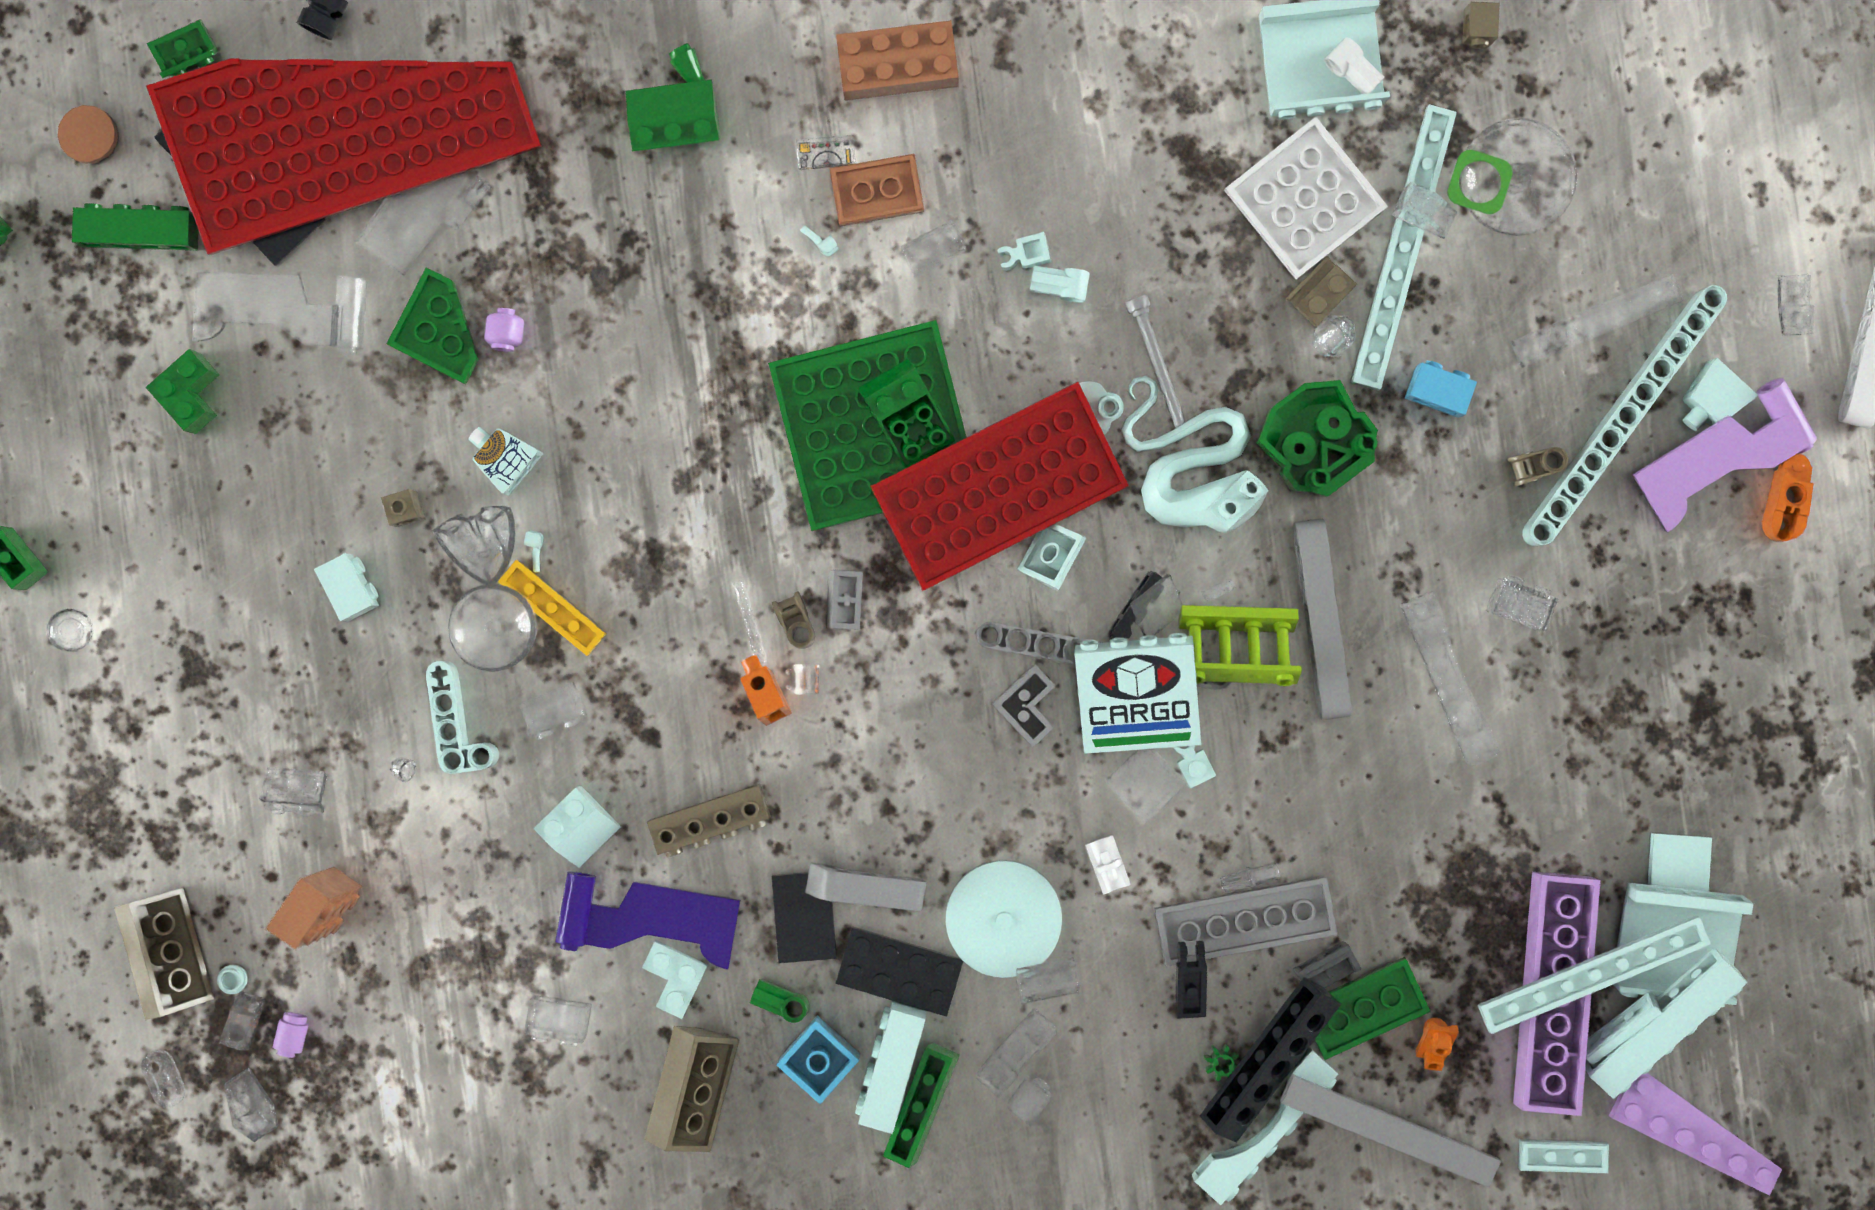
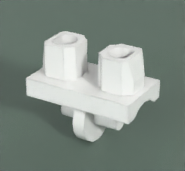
M1113 835L1085 844L1103 895L1131 885Z

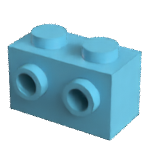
M1427 360L1426 363L1422 362L1417 365L1404 399L1457 418L1466 415L1477 382L1471 380L1470 375L1465 372L1454 370L1451 373L1442 369L1443 365L1434 361Z

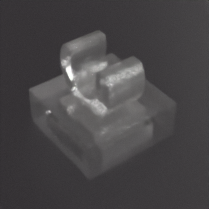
M793 665V668L786 670V674H793V685H786L787 690H793V694H819V665Z

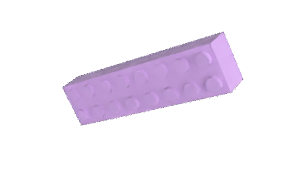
M1532 872L1523 986L1594 957L1600 892L1599 879L1589 876ZM1591 994L1520 1022L1513 1104L1522 1111L1582 1116Z

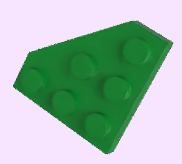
M426 267L386 344L466 385L479 358L455 283L451 279Z

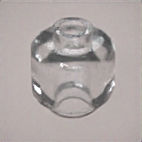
M1334 314L1327 316L1313 331L1314 340L1312 344L1314 348L1324 357H1340L1356 340L1355 324L1345 315L1342 317Z

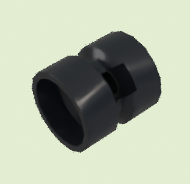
M306 0L309 6L303 7L296 23L319 37L332 40L338 27L335 20L342 18L348 2L346 0Z

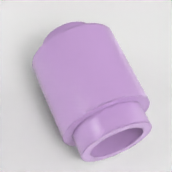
M284 1012L283 1018L279 1019L272 1046L278 1050V1055L293 1058L295 1053H302L309 1026L306 1023L307 1016L299 1013Z

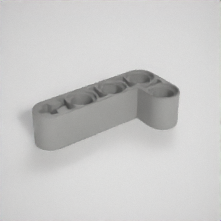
M810 863L805 892L816 898L833 902L921 911L926 881L909 877L842 870L826 864Z

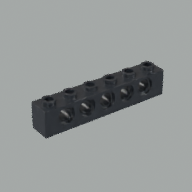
M1306 978L1301 980L1200 1114L1202 1120L1215 1134L1237 1143L1340 1007L1341 1003L1324 987Z

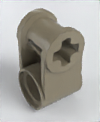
M1551 447L1537 452L1532 451L1507 458L1508 463H1512L1516 477L1515 486L1559 473L1567 467L1569 462L1566 451L1559 447ZM1549 453L1554 454L1558 459V465L1555 469L1550 468L1546 463Z
M799 591L795 592L793 597L779 603L777 601L772 602L775 614L790 644L800 649L810 647L815 640V632ZM798 628H806L809 633L807 641L797 643L794 640V632Z

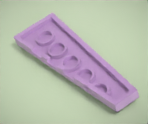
M1648 1073L1642 1074L1631 1084L1626 1092L1618 1095L1609 1114L1611 1118L1769 1196L1782 1171L1776 1164Z

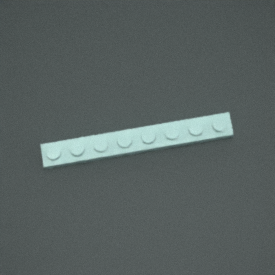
M1693 916L1477 1005L1488 1032L1493 1034L1709 946L1711 943L1700 917Z

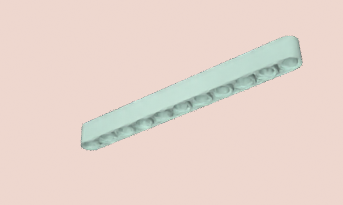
M1712 285L1693 295L1526 523L1522 536L1527 544L1542 546L1551 543L1726 305L1727 294L1722 287ZM1706 294L1713 298V307L1706 304ZM1689 317L1696 321V330H1692L1688 326ZM1672 340L1676 341L1680 346L1678 354L1671 349ZM1655 363L1659 364L1663 369L1661 377L1654 373ZM1638 386L1645 390V400H1641L1637 396ZM1621 409L1625 410L1629 415L1627 424L1620 420L1619 413ZM1604 433H1608L1612 438L1610 447L1606 446L1602 441ZM1587 456H1591L1595 461V468L1593 470L1586 467L1585 459ZM1570 479L1575 480L1578 484V491L1575 494L1568 488ZM1554 502L1561 506L1559 517L1554 516L1551 512V506ZM1537 525L1541 526L1544 530V537L1541 541L1534 536V529Z

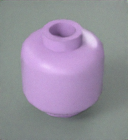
M498 308L497 313L489 314L486 318L485 341L491 345L493 350L513 352L514 348L519 347L523 342L524 320L515 315V310Z

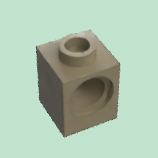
M1471 1L1464 9L1462 44H1470L1474 49H1484L1495 42L1499 32L1500 3Z
M406 489L381 497L390 526L401 527L425 519L417 491Z

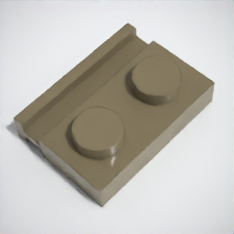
M1326 256L1289 294L1286 300L1290 301L1314 327H1317L1357 284Z

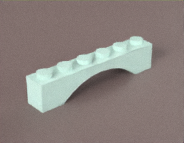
M1309 1047L1288 1074L1287 1083L1291 1074L1331 1090L1336 1083L1335 1078L1338 1073ZM1280 1103L1277 1112L1270 1122L1255 1137L1226 1151L1210 1153L1191 1174L1194 1181L1220 1205L1225 1200L1227 1202L1231 1201L1238 1193V1186L1244 1179L1249 1180L1257 1172L1259 1162L1264 1157L1269 1158L1278 1147L1276 1143L1284 1135L1289 1136L1295 1130L1298 1124L1296 1121L1304 1112Z

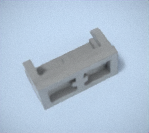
M829 571L826 628L860 630L863 571Z

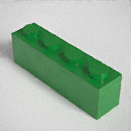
M85 203L84 208L73 207L72 242L83 248L198 251L199 230L193 213L189 211L188 207L171 206V210H160L159 206L142 205V209H131L129 205L113 204V208H103L102 205Z
M935 1043L926 1046L883 1157L907 1168H911L917 1163L960 1054Z

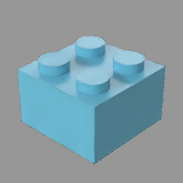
M817 1015L781 1055L776 1066L815 1101L821 1104L858 1063L861 1054Z

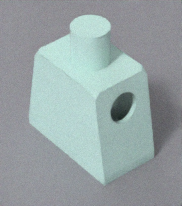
M1718 358L1712 359L1703 365L1682 399L1692 409L1685 416L1683 422L1694 431H1697L1704 422L1712 426L1728 415L1732 417L1754 400L1758 394Z

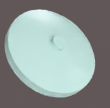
M997 860L975 867L957 883L947 904L946 928L952 947L968 966L992 977H1015L1034 970L1050 956L1061 932V907L1051 884L1032 867L1016 861Z

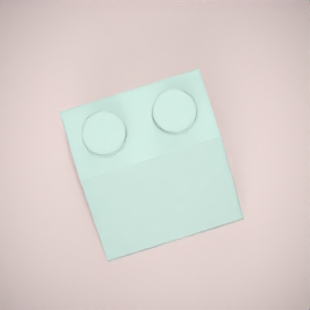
M582 786L574 788L533 829L553 850L580 868L621 826Z

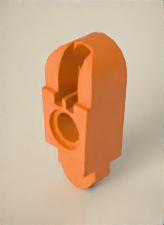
M1795 454L1779 464L1778 470L1774 471L1762 520V529L1769 539L1776 542L1789 541L1799 537L1804 533L1807 526L1814 483H1811L1813 467L1809 459L1802 454ZM1788 489H1791L1794 493L1793 502H1790L1786 497ZM1783 520L1785 523V527L1782 530H1780Z

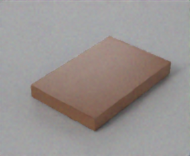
M915 154L829 168L839 227L924 212Z

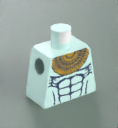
M478 427L468 439L479 448V451L473 457V461L497 489L507 496L513 492L543 455L541 451L500 428H497L490 436L481 427Z

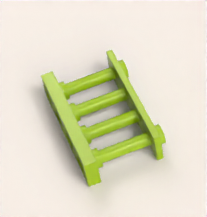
M1181 606L1178 619L1179 629H1187L1189 636H1193L1197 684L1206 681L1271 683L1279 686H1290L1297 684L1299 681L1302 666L1290 665L1288 637L1289 632H1295L1299 620L1298 609ZM1201 630H1216L1218 632L1220 663H1202ZM1230 631L1247 632L1249 664H1231ZM1259 632H1274L1277 634L1278 665H1261Z

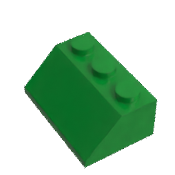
M712 79L626 90L627 121L632 152L720 140L721 135Z

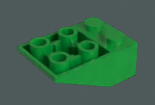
M909 359L858 388L904 468L921 461L955 441L919 373Z

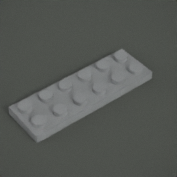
M1325 876L1154 908L1166 967L1176 965V962H1178V942L1186 943L1188 949L1187 962L1196 961V941L1204 942L1205 959L1338 935L1328 880Z

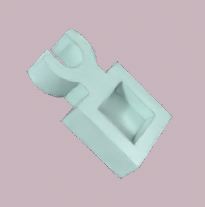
M1044 232L1016 239L1017 248L1013 249L1009 246H1004L998 249L1000 256L1011 255V259L1008 262L1001 264L1003 270L1006 271L1012 270L1020 262L1024 270L1032 268L1034 265L1039 266L1052 262Z
M1187 746L1184 749L1173 747L1184 758L1176 763L1190 789L1216 776L1203 749L1195 753V746Z

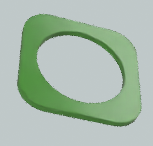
M1466 150L1457 159L1447 191L1448 197L1456 205L1484 214H1495L1503 206L1513 174L1512 167L1506 160L1475 150ZM1472 162H1487L1494 166L1500 175V190L1496 197L1488 202H1473L1466 198L1460 189V174Z

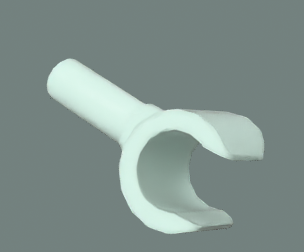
M803 226L801 228V232L813 240L825 256H831L839 250L837 243L831 236L822 241L808 227Z
M530 530L526 532L524 545L533 547V572H540V549L544 542V536L539 532Z

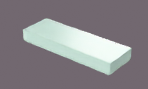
M1651 992L1646 993L1592 1034L1587 1041L1586 1059L1592 1065L1596 1064L1661 1015L1662 1010L1657 998Z
M1519 1139L1518 1169L1521 1171L1608 1173L1609 1144L1607 1142Z

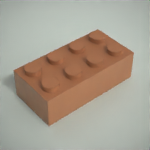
M952 20L836 34L845 101L958 87L959 76Z
M335 867L300 878L265 929L295 950L304 945L309 946L313 941L318 942L322 937L326 938L330 933L335 934L344 922L341 916L346 909L351 910L360 899V895L357 893L362 886Z

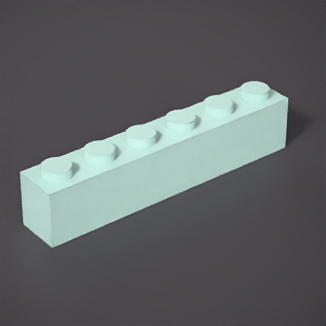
M1713 948L1657 997L1662 1010L1661 1015L1596 1064L1592 1065L1586 1059L1585 1069L1589 1077L1613 1099L1616 1098L1620 1093L1626 1092L1631 1084L1642 1074L1648 1073L1660 1058L1671 1053L1683 1038L1693 1034L1698 1025L1705 1019L1716 1014L1720 1006L1728 999L1738 995L1743 986L1748 982L1719 951Z

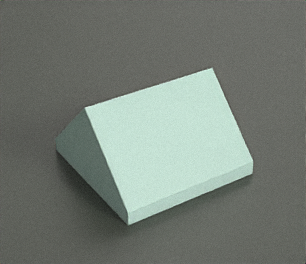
M1053 524L1036 534L1017 570L1057 591L1062 585L1086 538L1062 526Z

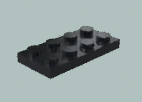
M852 926L836 984L947 1017L963 960Z

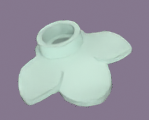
M1094 381L1080 382L1079 384L1105 435L1109 431L1111 422L1122 415L1124 410L1123 401L1117 394L1106 392L1100 383ZM1108 401L1114 403V409L1110 412L1104 410V404Z

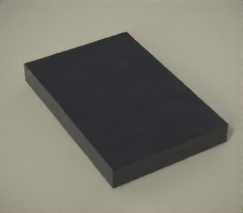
M809 872L771 876L778 963L837 958L832 901L816 898L805 892Z

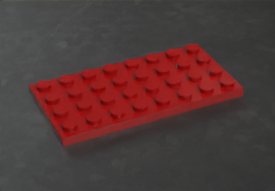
M1075 382L870 487L921 590L924 591L1129 485L1079 382Z

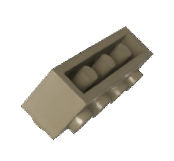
M761 784L650 819L647 821L657 855L665 853L666 857H671L682 853V847L693 844L694 849L711 843V837L721 835L723 840L738 835L737 829L748 826L749 830L763 827L766 825L765 820L769 819L771 815Z

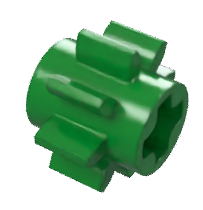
M1227 1044L1223 1046V1049H1217L1212 1045L1213 1052L1211 1055H1204V1059L1210 1063L1205 1068L1207 1074L1215 1071V1079L1218 1082L1221 1080V1076L1229 1077L1237 1067L1234 1060L1239 1055L1237 1052L1229 1054V1046ZM1220 1057H1223V1059L1226 1060V1067L1221 1068L1218 1065V1059Z

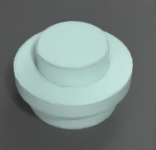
M228 965L219 972L217 984L224 993L237 994L245 988L247 974L238 965Z

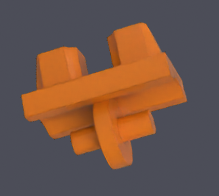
M1430 1018L1425 1022L1423 1035L1416 1047V1057L1424 1058L1425 1069L1442 1071L1444 1061L1450 1055L1452 1045L1459 1033L1458 1025L1448 1027L1446 1022L1439 1018Z

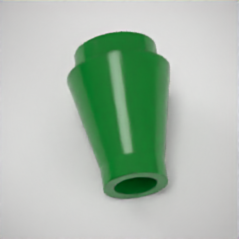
M689 43L674 49L668 54L671 58L670 64L686 82L705 80L695 48L691 49Z

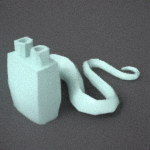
M1147 376L1133 379L1129 384V394L1133 400L1136 398L1132 393V387L1136 383L1145 382L1149 384L1151 390L1150 397L1125 419L1121 428L1126 444L1137 452L1161 449L1215 422L1224 421L1232 426L1233 431L1230 440L1224 444L1189 448L1162 456L1149 466L1141 489L1145 511L1165 525L1183 528L1207 526L1223 533L1239 528L1256 513L1269 491L1261 480L1250 471L1245 470L1213 482L1179 491L1171 488V479L1175 474L1198 467L1226 464L1241 456L1251 438L1244 414L1227 407L1206 410L1158 438L1140 442L1133 437L1131 429L1133 424L1156 403L1159 390L1156 381Z

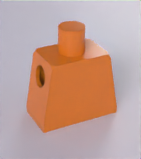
M757 655L744 659L741 664L746 675L741 677L740 680L758 720L767 726L792 714L773 672L767 666H761ZM765 682L764 687L758 690L759 684Z

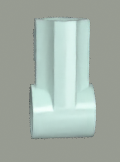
M1034 265L1030 291L1060 296L1059 298L1065 301L1084 303L1090 273L1074 268L1058 270Z

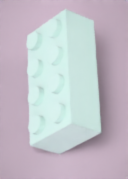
M892 1001L891 1007H884L879 1027L884 1029L883 1035H876L871 1057L876 1059L874 1064L868 1063L863 1083L864 1086H867L866 1092L860 1091L855 1114L860 1115L859 1125L893 1134L925 1023L926 1010Z

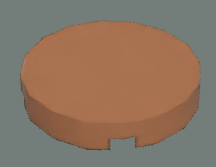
M82 105L72 108L63 116L58 126L57 137L60 147L69 157L80 163L95 164L104 158H108L113 153L118 144V129L108 113L95 106Z

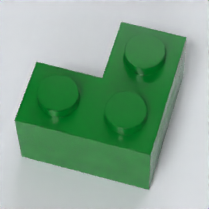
M188 349L145 387L183 431L197 434L217 416L201 398L199 393L220 374L201 353Z
M0 526V576L11 589L27 590L45 576L48 571L12 527Z

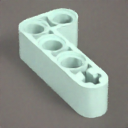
M449 661L431 663L426 670V680L440 768L445 773L456 774L493 767L499 759V752L495 745L486 742L471 745L468 743L457 667ZM447 670V676L443 678L437 677V672ZM450 686V690L439 691L438 687ZM444 695H448L452 699V706L448 711L444 710L440 704L441 698ZM449 723L456 728V736L453 739L447 738L444 732L445 727ZM481 748L489 752V760L486 764L481 763L477 758V753ZM452 752L457 753L461 759L460 765L457 768L449 764V756Z

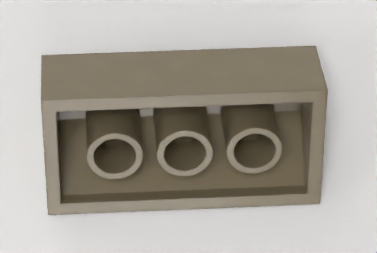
M183 888L114 907L145 1020L159 1018L214 999Z
M673 1027L645 1136L646 1141L664 1151H711L739 1043L738 1038L697 1027Z

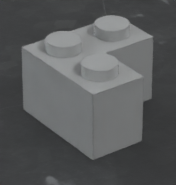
M1034 664L992 704L1032 747L1054 729L1052 724L1038 711L1035 705L1055 685Z

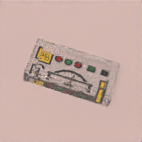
M854 135L796 139L799 170L833 168L856 164Z

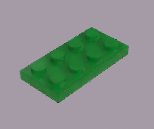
M1405 957L1328 991L1341 1005L1315 1038V1042L1322 1058L1327 1060L1431 1012Z

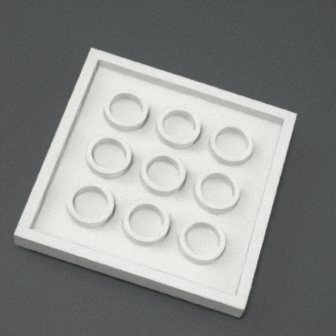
M1314 117L1224 190L1296 280L1388 207L1317 117Z

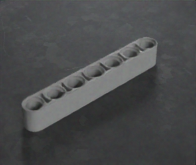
M1323 518L1294 522V541L1319 717L1321 720L1350 717L1352 713L1326 524Z

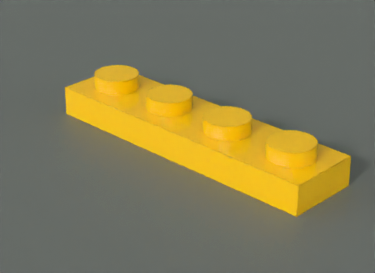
M517 559L498 581L586 656L590 655L607 634Z

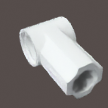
M1344 38L1325 58L1326 65L1333 73L1339 77H1345L1362 94L1371 93L1385 78L1363 57L1364 53L1360 46L1350 38Z

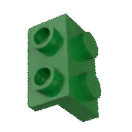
M201 19L147 43L161 69L159 74L162 78L169 75L174 77L188 72L186 68L194 64L198 68L206 66L214 61L212 56L218 52Z

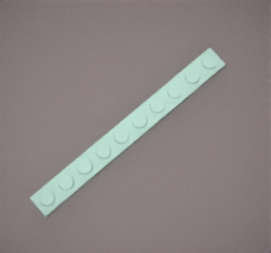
M1430 104L1426 107L1353 373L1352 384L1377 391L1381 390L1457 113L1455 111Z

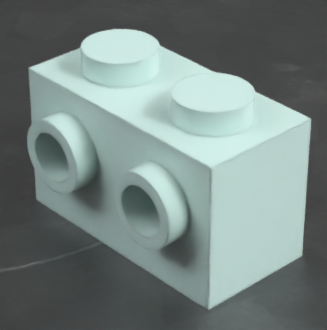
M345 553L314 569L340 621L349 622L379 606L376 601L378 593L371 582L367 583L363 575L365 567L357 556L354 557L353 554Z

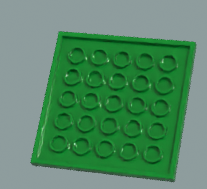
M937 320L768 363L811 531L882 514L883 511L870 486L905 469L858 390L860 386L909 359L919 373L955 438V441L938 451L966 438Z

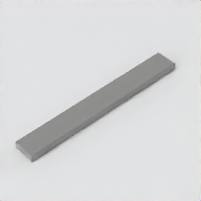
M1291 1074L1280 1098V1102L1284 1105L1487 1187H1490L1501 1163V1160L1495 1156Z

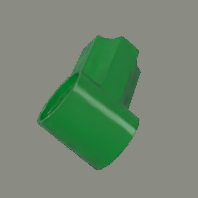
M762 979L758 981L750 1004L777 1014L790 1023L801 1021L808 1013L810 1007L808 999L803 994L790 992ZM790 1001H798L802 1005L803 1010L800 1015L790 1013L788 1010V1003Z

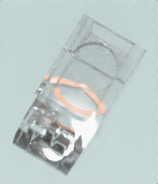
M240 991L233 1002L218 1044L242 1051L252 1049L255 1040L254 1034L265 999Z

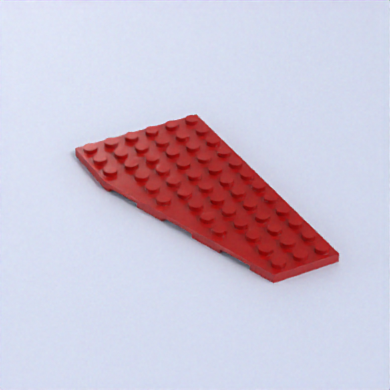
M230 58L146 85L208 255H213L542 147L514 65L508 61L428 62L422 60L336 61L333 59L250 60Z

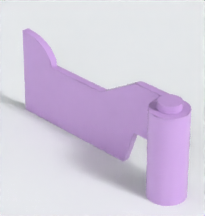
M1784 378L1774 379L1761 386L1756 392L1772 420L1770 423L1750 433L1728 415L1633 474L1666 532L1675 528L1685 516L1688 507L1686 498L1732 470L1773 468L1795 454H1801L1813 448V443L1817 437Z

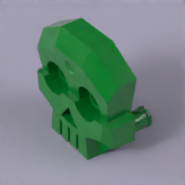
M1341 380L1304 383L1269 409L1256 443L1281 467L1279 475L1291 491L1312 492L1328 497L1375 462L1378 429L1364 411L1357 412ZM1330 418H1335L1338 421L1337 428H1332L1329 425ZM1295 444L1303 446L1302 454H1297L1294 451ZM1328 452L1341 456L1328 466Z

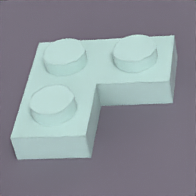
M657 940L654 942L642 968L668 980L656 1007L682 1019L708 965Z

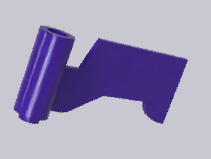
M567 872L555 942L560 944V949L577 951L578 947L584 945L611 949L642 936L651 935L700 944L702 955L710 963L723 969H729L741 900L633 882L620 907L614 908L592 904L596 881L595 875Z

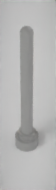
M1147 295L1131 299L1125 302L1128 313H1132L1133 318H1137L1175 428L1185 423V419L1147 314L1150 312L1148 308L1151 306Z

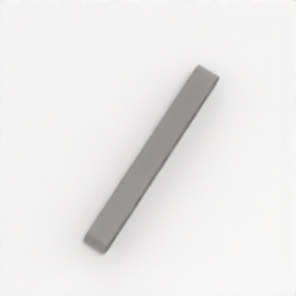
M994 622L982 624L976 632L978 643L985 648L1075 664V659L1068 656V646L1073 642L1080 644L1082 641L1087 640ZM986 627H992L997 631V640L992 644L985 643L981 638V632ZM1015 632L1022 633L1026 638L1025 645L1020 649L1013 648L1010 644V637ZM1044 637L1051 638L1054 642V649L1049 654L1042 653L1038 648L1039 641ZM1205 681L1197 684V687L1223 690L1231 682H1222L1220 685H1215L1212 682Z

